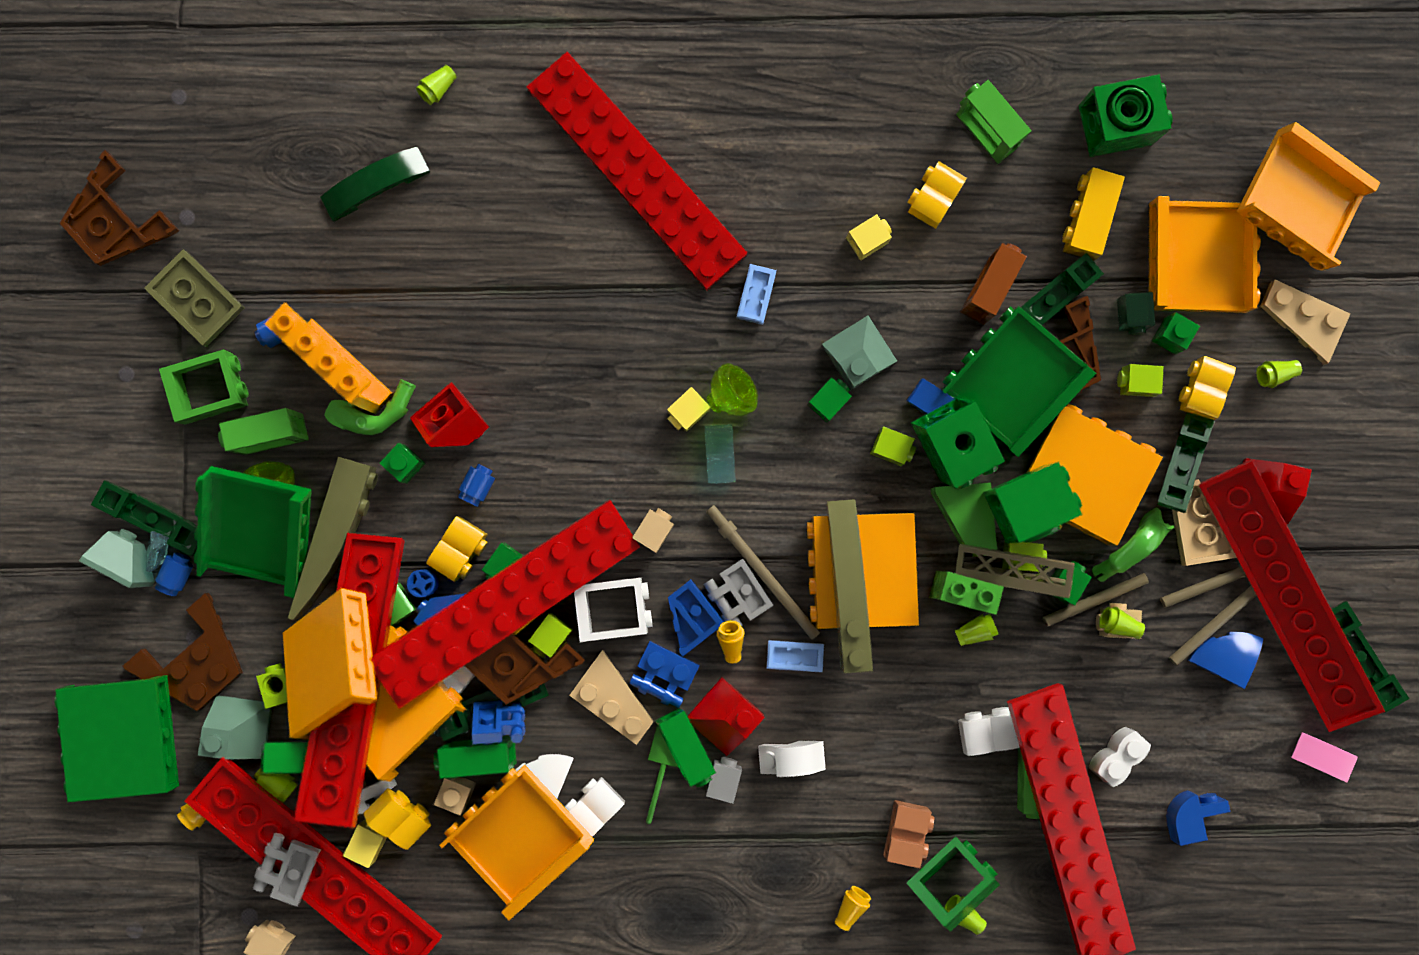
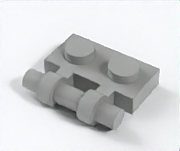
M743 559L720 573L725 581V584L718 587L713 578L703 584L709 592L707 596L710 601H714L722 612L721 618L724 622L736 621L742 626L743 624L737 617L742 612H745L751 621L773 606ZM728 591L732 592L739 603L734 608L730 606L724 597V594Z
M274 833L271 842L267 843L264 854L266 855L262 866L256 870L254 876L256 881L253 889L263 892L267 884L273 885L270 897L298 906L321 849L293 840L287 850L282 847L285 836L280 833ZM276 859L283 861L279 874L272 870Z

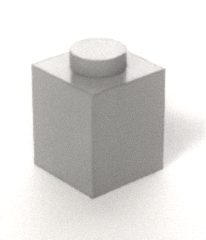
M721 757V760L714 759L713 767L716 773L711 775L712 780L707 785L706 797L734 803L742 772L741 766L737 765L738 761L727 757Z

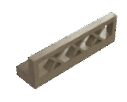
M960 544L955 574L1003 587L1069 598L1072 590L1075 563ZM965 552L976 554L982 561V564L964 562ZM983 555L991 556V558L986 560V558ZM996 558H1003L1011 568L1008 570L992 567L989 563ZM1012 560L1020 562L1015 565ZM1024 563H1032L1040 573L1020 572L1018 568ZM1041 565L1049 566V567H1047L1046 569H1043V568L1041 567ZM1055 567L1067 569L1066 579L1049 577L1047 573Z

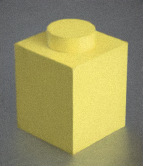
M876 214L849 231L846 239L861 261L887 245L892 238L890 235L892 231L886 220H880Z
M691 387L667 409L670 414L667 419L678 431L683 428L687 432L710 411V406Z
M363 820L358 824L343 856L369 868L375 863L387 837L378 834L367 825L366 820Z

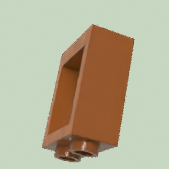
M1002 243L990 255L960 311L961 313L983 325L996 316L1027 258L1026 255L1021 253L1022 250L1013 244L1008 243L1005 245Z

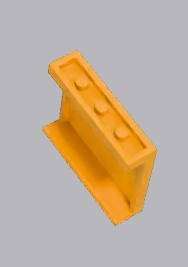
M1294 122L1277 131L1237 213L1242 215L1248 223L1265 231L1269 238L1285 245L1291 253L1299 255L1308 261L1311 267L1323 271L1340 266L1341 261L1334 257L1363 196L1376 192L1380 182L1303 126Z
M1158 196L1149 203L1148 310L1247 313L1257 308L1260 302L1257 278L1261 269L1260 263L1257 262V251L1259 250L1261 239L1260 235L1257 234V226L1248 223L1242 215L1237 213L1241 203L1169 201V196Z
M286 303L265 323L271 331L350 404L376 414L394 395L315 320L311 318L307 323Z
M1067 404L1055 417L1027 472L1055 462H1059L1060 466L1063 465L1069 473L1070 481L1068 483L1072 492H1076L1082 502L1080 510L1083 514L1065 523L1108 546H1118L1163 457L1155 453L1156 449L1145 443L1139 445L1131 441L1132 437L1129 434L1120 430L1114 432L1107 428V423L1095 417L1089 419L1082 415L1083 411Z
M914 513L857 515L869 627L918 626ZM813 516L812 522H807V538L812 539L813 550H808V566L813 567L814 578H809V594L814 595L815 606H810L811 623L815 622L817 629L837 628L828 516Z
M341 588L283 632L290 738L309 740L310 731L351 703L371 704L377 700L373 662L370 660L372 649L366 594Z
M390 625L387 645L407 633V631L401 626L396 628ZM442 680L399 709L380 682L366 763L378 780L391 782L399 774L395 769L456 710L460 712L466 710L460 703L462 697L454 688H448Z
M526 765L522 766L518 771L512 768L501 779L504 784L499 789L493 786L482 797L485 802L480 807L474 804L462 815L466 819L462 824L456 821L444 832L447 838L439 845L443 848L447 843H450L507 904L501 913L508 920L513 918L585 853L594 841V838Z

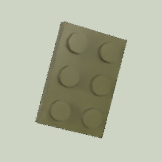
M184 249L144 288L205 347L245 309L230 292Z

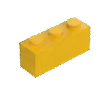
M1094 167L1086 175L1083 174L1077 186V190L1081 191L1079 199L1074 201L1070 210V216L1073 217L1070 227L1067 226L1062 238V242L1065 243L1063 252L1079 257L1087 253L1093 261L1102 256L1124 182V176Z

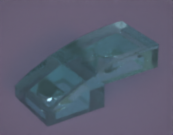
M732 424L705 426L708 484L736 482Z

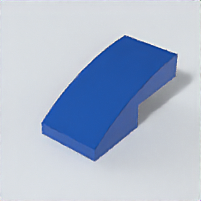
M921 378L907 399V402L926 415L952 401L954 398Z

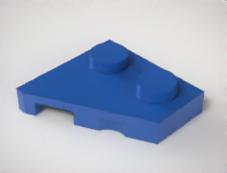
M691 579L668 597L670 610L674 618V629L678 636L679 652L683 657L718 630L724 620Z

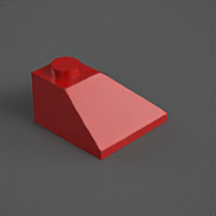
M452 382L410 417L430 447L469 445L475 439L481 437L484 431L489 428L482 416Z
M1245 458L1243 463L1253 460L1283 519L1288 525L1306 497L1312 470L1287 463Z
M723 677L718 680L687 716L692 726L726 756L738 747L765 718L764 714Z

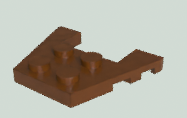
M106 150L101 153L99 157L101 160L94 171L91 170L86 178L88 182L81 194L77 193L60 222V225L93 262L99 266L179 232V229L160 210L138 228L107 194L105 189L126 170Z
M1088 296L1063 307L1075 334L1060 340L1061 343L1096 372L1095 376L1081 390L1101 381L1097 348L1094 346L1092 330L1094 328L1093 321L1090 319V301Z
M209 593L203 594L186 609L190 616L204 630V633L165 668L160 666L147 649H141L122 666L125 670L141 679L167 675L169 695L196 711L203 709L243 673L231 642L227 640L224 633L222 620L215 611L212 604L214 601Z
M512 633L467 663L465 667L505 704H508L538 688L543 683L562 675L567 670L575 666L577 667L585 659L565 642L545 663Z

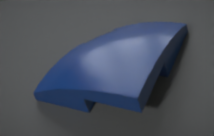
M1227 632L1228 635L1208 638L1187 659L1211 674H1216L1237 687L1245 689L1257 663L1263 638L1245 632Z

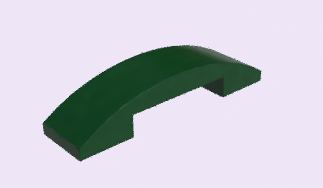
M418 147L407 149L383 158L353 173L326 191L320 198L332 221L335 222L358 210V205L402 182L409 184L430 173V170Z
M1085 253L1022 305L1021 308L1039 324L1043 325L1104 273L1090 256Z
M1189 412L1186 413L1157 505L1186 513L1194 482L1215 420Z
M107 480L103 481L91 506L115 518H121L166 541V544L190 556H194L197 550V541L194 539L197 528L196 524L141 495Z
M1344 601L1333 607L1332 611L1385 710L1383 713L1407 701L1409 697L1394 674H1388L1359 629L1362 624L1349 603Z
M543 683L538 688L508 704L502 701V706H511L514 702H520L524 707L549 696ZM488 690L460 702L466 710L464 712L456 710L438 727L443 741L472 729L474 702L501 701V699L491 690Z

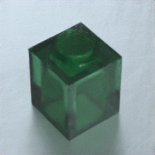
M1153 292L1128 293L1117 298L1119 331H1129V335L1145 334L1147 329L1155 326Z

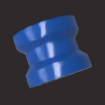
M427 569L414 571L407 580V589L413 596L419 598L431 596L436 592L439 585L436 574Z

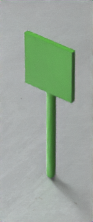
M656 727L648 760L661 763L646 819L647 824H651L666 765L678 768L658 727Z

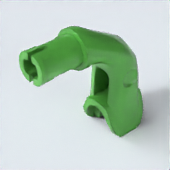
M400 379L391 402H387L384 411L379 416L365 414L355 409V405L344 400H332L324 416L329 423L343 430L364 435L382 433L406 415L408 412L406 407L416 386Z
M1159 508L1152 509L1142 517L1139 528L1126 544L1111 553L1107 560L1093 567L1092 572L1096 577L1102 573L1097 579L1100 582H1104L1116 573H1124L1156 550L1166 535L1175 528L1174 525L1170 526L1168 523H1164Z

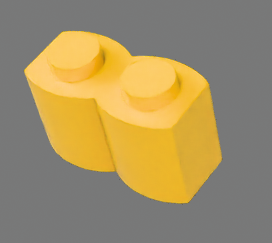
M940 161L935 168L929 166L921 179L925 182L921 191L916 188L907 202L911 205L908 213L936 229L967 178Z
M1203 356L1197 359V361L1194 360L1187 373L1190 376L1188 387L1184 386L1178 400L1181 402L1180 410L1212 420L1218 419L1225 404L1227 392L1233 381L1236 367L1207 356Z
M456 516L426 564L454 582L458 581L459 578L464 580L473 567L470 562L474 555L480 556L486 548L488 542L485 541V538L488 534L462 517Z
M386 789L363 813L370 828L406 850L432 826L428 819L430 814L427 809L419 803L416 805L411 803L409 798L399 790L394 792L391 789Z

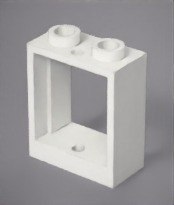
M642 577L585 584L574 591L580 642L647 634L648 627H652L651 610H645L644 602L645 599H649L648 584L642 583ZM634 586L639 627L592 632L588 591Z

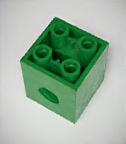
M1160 74L1096 86L1078 106L1090 157L1154 145L1171 129L1173 118L1171 111L1167 110L1165 101L1167 90L1165 84L1161 83Z
M957 397L911 422L939 480L953 488H965L974 482L973 479L977 476L991 474L998 469L999 464L1005 462L976 401Z
M1059 462L1043 465L983 492L1006 543H1020L1023 541L1024 543H1030L1059 531L1062 528L1061 524L1083 515L1080 510L1082 502L1078 494L1072 492L1069 486V473L1063 465L1060 466Z

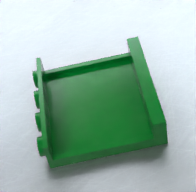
M1017 305L1015 309L1010 306L999 319L1002 323L996 330L990 328L980 339L983 344L977 351L971 349L961 360L964 363L962 368L958 372L952 370L942 381L945 384L942 391L954 399L962 397L976 401L989 430L1019 457L1095 376L1096 372Z
M211 466L203 475L198 477L195 485V490L198 492V503L195 507L198 526L194 534V539L197 541V550L194 555V563L197 564V576L201 577L208 568L284 585V596L294 598L307 558L312 489Z
M167 675L155 676L149 679L92 685H69L55 689L54 703L58 710L59 718L57 731L61 738L62 747L60 759L64 766L65 775L63 788L67 794V802L167 793L179 787Z

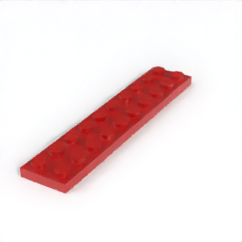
M568 51L526 86L531 95L706 291L748 255V252Z
M1249 460L1201 482L1199 487L1328 731L1331 732L1385 712L1253 460Z
M608 500L373 654L370 660L373 662L374 673L400 709L636 551L640 546L632 538L631 531L612 501Z
M347 533L336 592L342 588L366 594L373 655L387 646L405 540L397 537ZM374 673L376 697L378 699L380 680ZM377 700L371 704L353 702L310 731L294 821L356 827Z
M1057 683L1007 701L1077 954L1124 955L1136 950L1063 685Z
M222 757L184 801L260 865H262L266 855L264 854L267 843L271 842L274 833H280L285 836L282 847L287 850L293 840L321 849L302 899L369 955H428L440 941L442 934L355 862L344 857L343 852L308 823L294 821L295 813L260 786L255 779L232 760ZM276 859L272 869L275 873L279 874L283 861Z

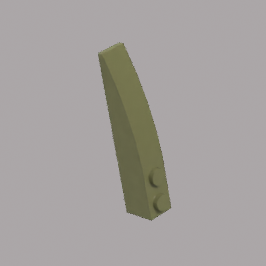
M338 457L288 619H301L320 596L338 569L343 558L347 533H356L362 516H365L368 512L370 501L367 498L370 489L373 490L378 480L376 467Z
M855 499L828 501L827 512L840 668L843 673L873 671L866 586Z

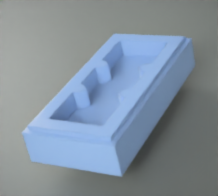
M753 264L749 265L737 319L763 325L777 270Z
M768 640L766 668L823 672L824 644Z

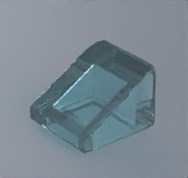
M155 531L150 532L146 550L147 572L153 571L164 562L169 547L166 544L169 537Z

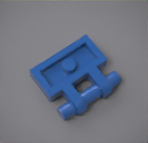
M649 641L637 666L647 671L644 679L633 674L629 684L638 688V692L644 695L648 693L661 699L660 703L667 706L671 704L679 708L684 698L674 694L677 686L688 691L700 665ZM655 675L670 682L667 689L651 683Z
M502 700L474 702L473 744L482 743L489 745L494 742H502V735H509L514 743L521 742L525 734V724L523 722L525 720V710L522 704L514 702L511 706H502Z

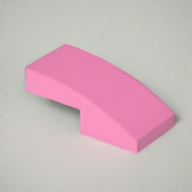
M1303 732L1291 756L1294 760L1346 783L1358 758L1351 753Z

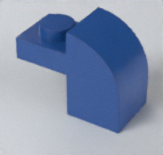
M1188 790L1178 794L1171 801L1167 809L1166 820L1170 839L1180 846L1208 840L1203 817L1230 812L1228 800L1217 796L1215 793L1202 794L1199 798L1197 794Z

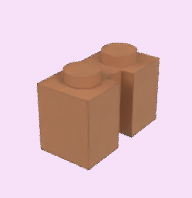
M894 800L883 854L888 862L921 868V863L926 861L929 845L924 843L927 833H932L934 827V816H931L932 812L928 807Z

